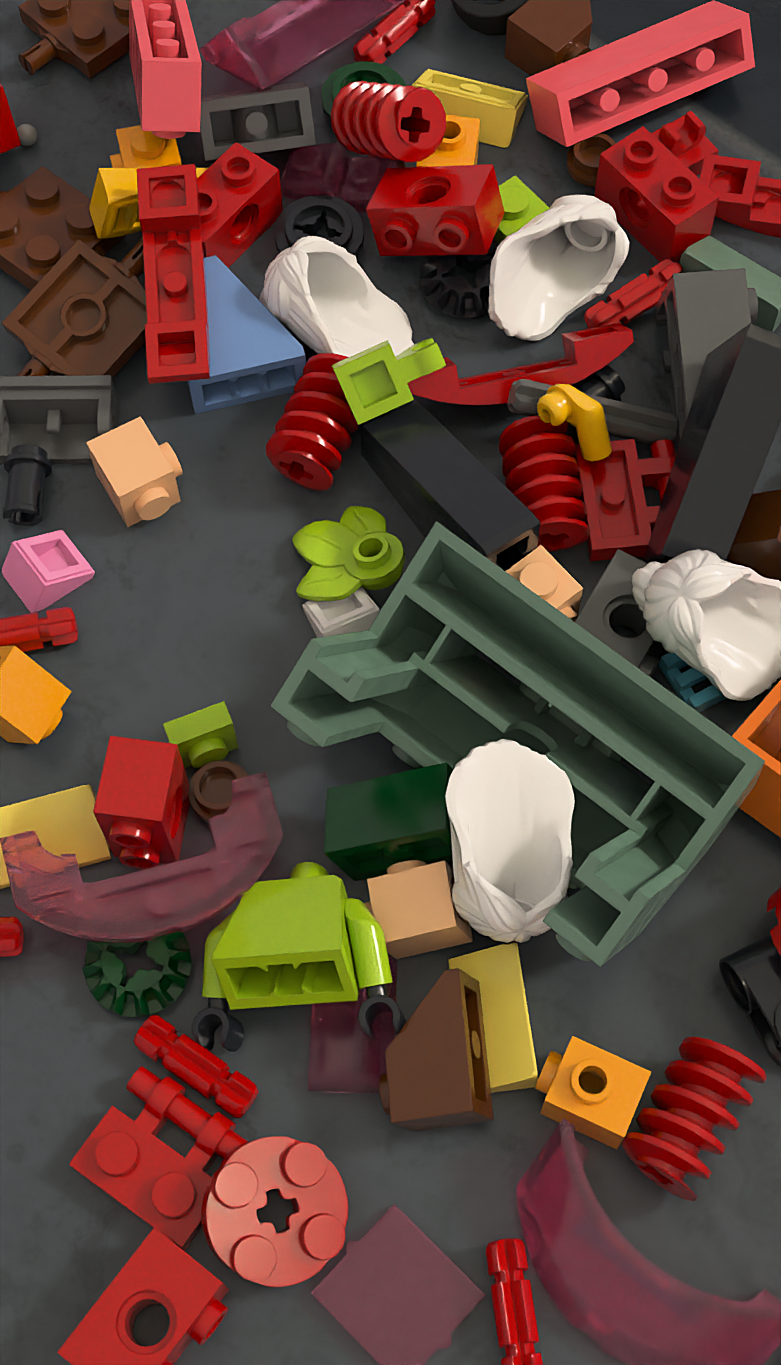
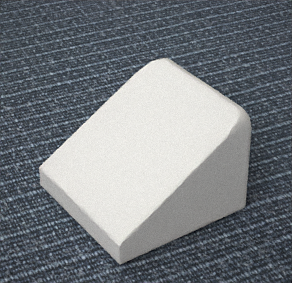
M362 586L343 600H310L302 605L317 638L369 630L380 612V609Z

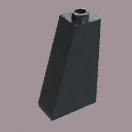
M748 324L707 354L643 562L656 561L667 563L682 553L696 549L716 553L720 559L726 561L781 422V335Z
M415 398L406 404L360 424L361 455L425 538L437 521L504 571L537 548L540 522L535 515Z

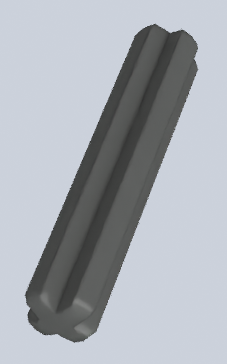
M527 379L514 381L509 390L508 409L512 413L524 416L539 415L537 411L539 398L547 394L548 388L553 385ZM584 393L602 405L609 435L624 439H635L637 442L650 445L663 439L674 442L678 426V419L675 415Z

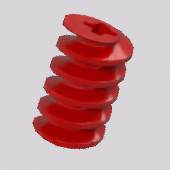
M355 81L341 88L333 101L331 122L336 138L347 150L360 155L377 156L403 162L422 161L435 152L442 143L446 131V113L441 101L432 91L423 87L416 88L410 85L402 86L400 84L391 85L389 83Z
M320 353L309 358L303 368V376L299 378L294 386V395H291L284 407L285 414H282L277 421L275 433L272 434L266 444V455L271 464L284 477L307 489L326 491L332 486L334 480L330 472L337 471L343 463L342 455L339 452H345L350 447L352 441L349 433H354L360 426L356 422L332 368L333 364L349 358L347 356L334 353Z
M539 415L514 421L504 429L499 437V453L503 457L502 473L506 478L505 487L539 520L540 529L537 547L542 545L548 552L568 550L583 544L590 536V527L586 522L581 521L585 518L587 509L582 500H579L583 493V485L575 478L578 476L580 469L578 461L572 457L576 452V443L572 437L565 435L569 429L568 422L565 421L559 426H553L551 421L545 423Z
M693 1036L685 1038L678 1048L682 1060L671 1061L664 1073L669 1084L656 1085L650 1097L656 1109L643 1108L636 1118L638 1127L643 1134L638 1132L627 1133L621 1143L624 1152L645 1176L671 1194L689 1201H695L698 1197L683 1181L686 1174L707 1180L712 1173L697 1156L700 1150L722 1155L726 1149L712 1132L714 1126L736 1131L740 1125L739 1121L726 1108L728 1102L750 1107L754 1101L750 1093L740 1084L742 1078L761 1084L767 1078L765 1071L741 1052L713 1040Z

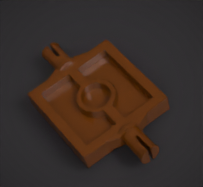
M26 0L18 6L22 22L40 37L39 42L18 55L22 67L29 71L30 75L35 74L37 70L55 58L73 64L91 79L129 51V0Z
M41 166L8 192L0 190V268L30 290L39 283L78 239L104 257L111 248L125 238V235L99 239L89 211L91 199L44 166Z
M143 238L139 239V242L121 262L100 256L78 239L3 320L2 325L6 332L25 346L32 356V359L16 376H49L50 374L53 376L111 375L113 378L146 342V293L137 279L144 272Z

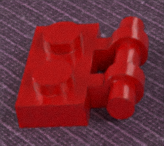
M635 439L610 441L612 447L611 454L598 461L585 460L581 453L580 444H576V452L573 457L578 461L580 467L576 478L583 485V493L580 500L586 505L587 509L583 521L590 527V536L587 539L590 562L612 560L618 549L633 557H645L660 506L647 507L643 487L651 486L658 490L660 503L662 502L676 457L672 440L663 439L654 442L650 446L652 458L638 459Z
M141 1066L132 1075L126 1086L129 1092L146 1103L137 1119L133 1121L112 1105L69 1165L148 1225L158 1229L185 1251L202 1228V1200L206 1188L210 1186L212 1177L206 1172L218 1156L224 1159L229 1152L248 1141L234 1131L236 1123L225 1115L217 1112L212 1116L184 1096L186 1088L173 1078L167 1076L162 1080L144 1066ZM168 1120L196 1139L194 1146L185 1158L156 1137Z

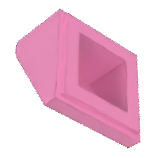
M63 530L12 542L2 567L4 578L31 613L47 608L92 579L95 571Z

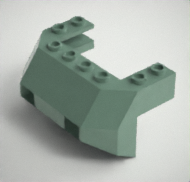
M437 521L369 630L311 639L271 704L273 709L288 720L287 728L290 732L310 745L325 747L379 732L394 744L392 747L393 752L402 761L415 768L447 762L454 769L455 764L466 758L471 749L484 746L488 742H497L500 739L516 741L519 745L530 748L531 751L546 755L550 761L565 771L572 785L575 800L571 821L573 865L568 888H580L581 890L552 908L543 919V922L557 932L556 939L558 943L568 953L583 961L592 960L600 967L641 934L697 865L754 788L765 763V760ZM479 649L522 682L520 686H516L476 656L477 650ZM622 757L654 780V784L652 786L647 784L619 763Z

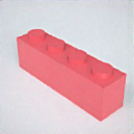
M129 0V56L142 131H152L153 135L166 139L181 138L186 135V132H200L202 62L186 0Z
M712 0L526 78L536 130L561 145L569 147L754 68L755 60L749 13Z

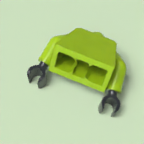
M298 863L293 867L289 879L258 881L251 884L245 890L237 908L214 928L206 938L202 997H208V1008L199 1012L194 1018L191 1026L193 1037L198 1044L208 1050H212L214 1033L222 1025V1032L220 1034L222 1047L235 1052L243 1043L244 1028L238 1019L228 1014L229 1007L230 1010L357 1001L359 989H366L367 1000L362 1004L358 1016L360 1026L366 1035L376 1043L372 1025L375 1017L383 1012L393 1013V1026L396 1034H398L405 1025L406 1020L398 1005L388 997L386 985L393 983L384 931L361 900L348 898L343 880L335 875H329L327 870L317 863Z

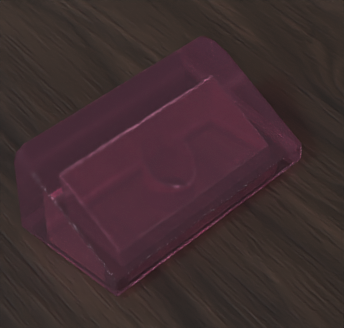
M388 955L393 983L387 984L386 987L388 997L396 1003L397 961ZM359 989L357 1001L312 1004L308 1090L313 1092L380 1094V1076L383 1072H387L385 1050L395 1038V1029L392 1021L393 1013L383 1012L375 1017L372 1025L376 1038V1043H374L363 1031L358 1020L359 1010L367 1000L366 989Z

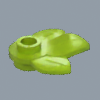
M349 506L341 516L340 523L330 520L314 521L301 528L292 537L297 552L307 562L312 564V567L296 589L297 595L306 600H343L361 586L369 590L384 589L394 584L401 576L405 551L402 543L396 536L387 533L385 518L372 508Z

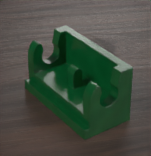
M445 762L327 788L324 854L354 881L386 875L388 867L403 861L419 860L424 861L426 865L444 860L447 863L453 862L450 819L447 813L445 793L449 777L454 769Z

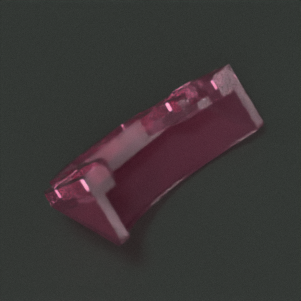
M282 0L253 18H242L226 27L199 50L210 64L256 90L262 91L312 62L405 0Z
M266 772L232 781V801L226 813L209 819V829L214 847L203 855L94 883L82 882L75 853L61 854L62 857L55 856L42 847L35 831H27L0 838L14 904L17 909L56 931L78 938L99 942L130 943L154 940L155 937L190 930L229 908L263 874L283 839V831Z
M563 1118L516 1186L517 1212L520 1216L523 1236L531 1257L530 1262L540 1283L554 1305L573 1327L581 1329L601 1346L602 1351L626 1365H763L781 1344V1301L766 1289L747 1302H738L722 1298L718 1295H711L671 1277L648 1261L623 1237L598 1203L583 1170L584 1162L590 1150L575 1139L574 1130L576 1127Z

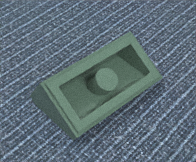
M710 235L689 246L681 254L679 264L683 268L682 273L745 268L747 288H755L757 293L758 317L755 324L771 332H774L780 325L781 277Z

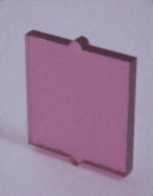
M395 1204L359 1242L353 1240L347 1243V1255L311 1292L380 1365H424L438 1348L445 1350L451 1346L452 1339L450 1335L485 1297V1294Z

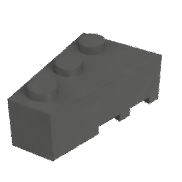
M745 268L673 273L653 310L656 325H667L669 350H662L661 357L664 371L671 370L674 396L670 397L669 403L671 414L675 415L678 419L676 429L677 449L707 354L748 324H755L757 321V293L755 288H747Z

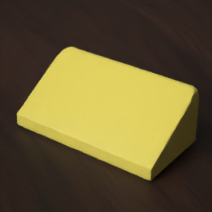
M431 69L425 70L412 84L413 87H423L432 91L441 101L446 115L479 118V142L502 148L508 147L512 142L528 99V95H525V92Z
M82 785L0 807V889L112 859L109 845L93 813L96 795L91 785Z
M517 942L501 944L448 959L449 970L459 968L479 981L491 1093L535 1087L538 1080V1072Z

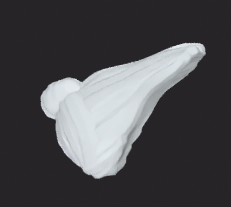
M563 196L556 199L549 210L534 217L519 231L507 236L500 243L491 261L488 313L490 314V319L496 322L497 326L503 329L507 336H515L529 341L541 340L551 335L573 311L595 297L604 294L608 285L613 281L618 270L623 265L628 255L630 244L626 233L617 223L614 209L608 203L594 196Z
M307 236L299 239L292 247L280 252L270 262L265 273L264 288L260 294L259 301L297 339L316 353H334L351 357L388 340L395 356L414 345L411 340L413 331L407 314L396 302L376 289L357 263L356 256L348 253L345 248L322 237Z
M700 549L682 553L667 563L649 562L645 567L635 571L632 576V592L636 603L643 611V618L647 621L646 629L653 640L661 642L666 651L675 653L688 665L706 675L712 685L725 697L737 701L751 700L765 690L770 689L772 684L781 677V581L762 577L749 567L724 561L716 553Z
M500 739L497 742H488L484 746L471 749L466 758L455 764L446 788L445 801L450 819L453 875L455 881L452 888V901L462 919L469 921V925L478 933L489 936L492 940L505 943L516 941L522 943L528 941L531 936H538L550 930L551 928L543 922V919L552 908L568 898L567 889L573 865L571 821L575 804L574 793L565 771L550 761L546 755L531 751L530 748L521 746L513 740Z

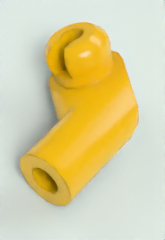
M556 384L549 387L547 394L540 397L537 403V411L540 418L545 423L551 421L553 426H559L566 421L576 427L581 453L585 460L598 461L608 457L612 452L602 405L570 384Z

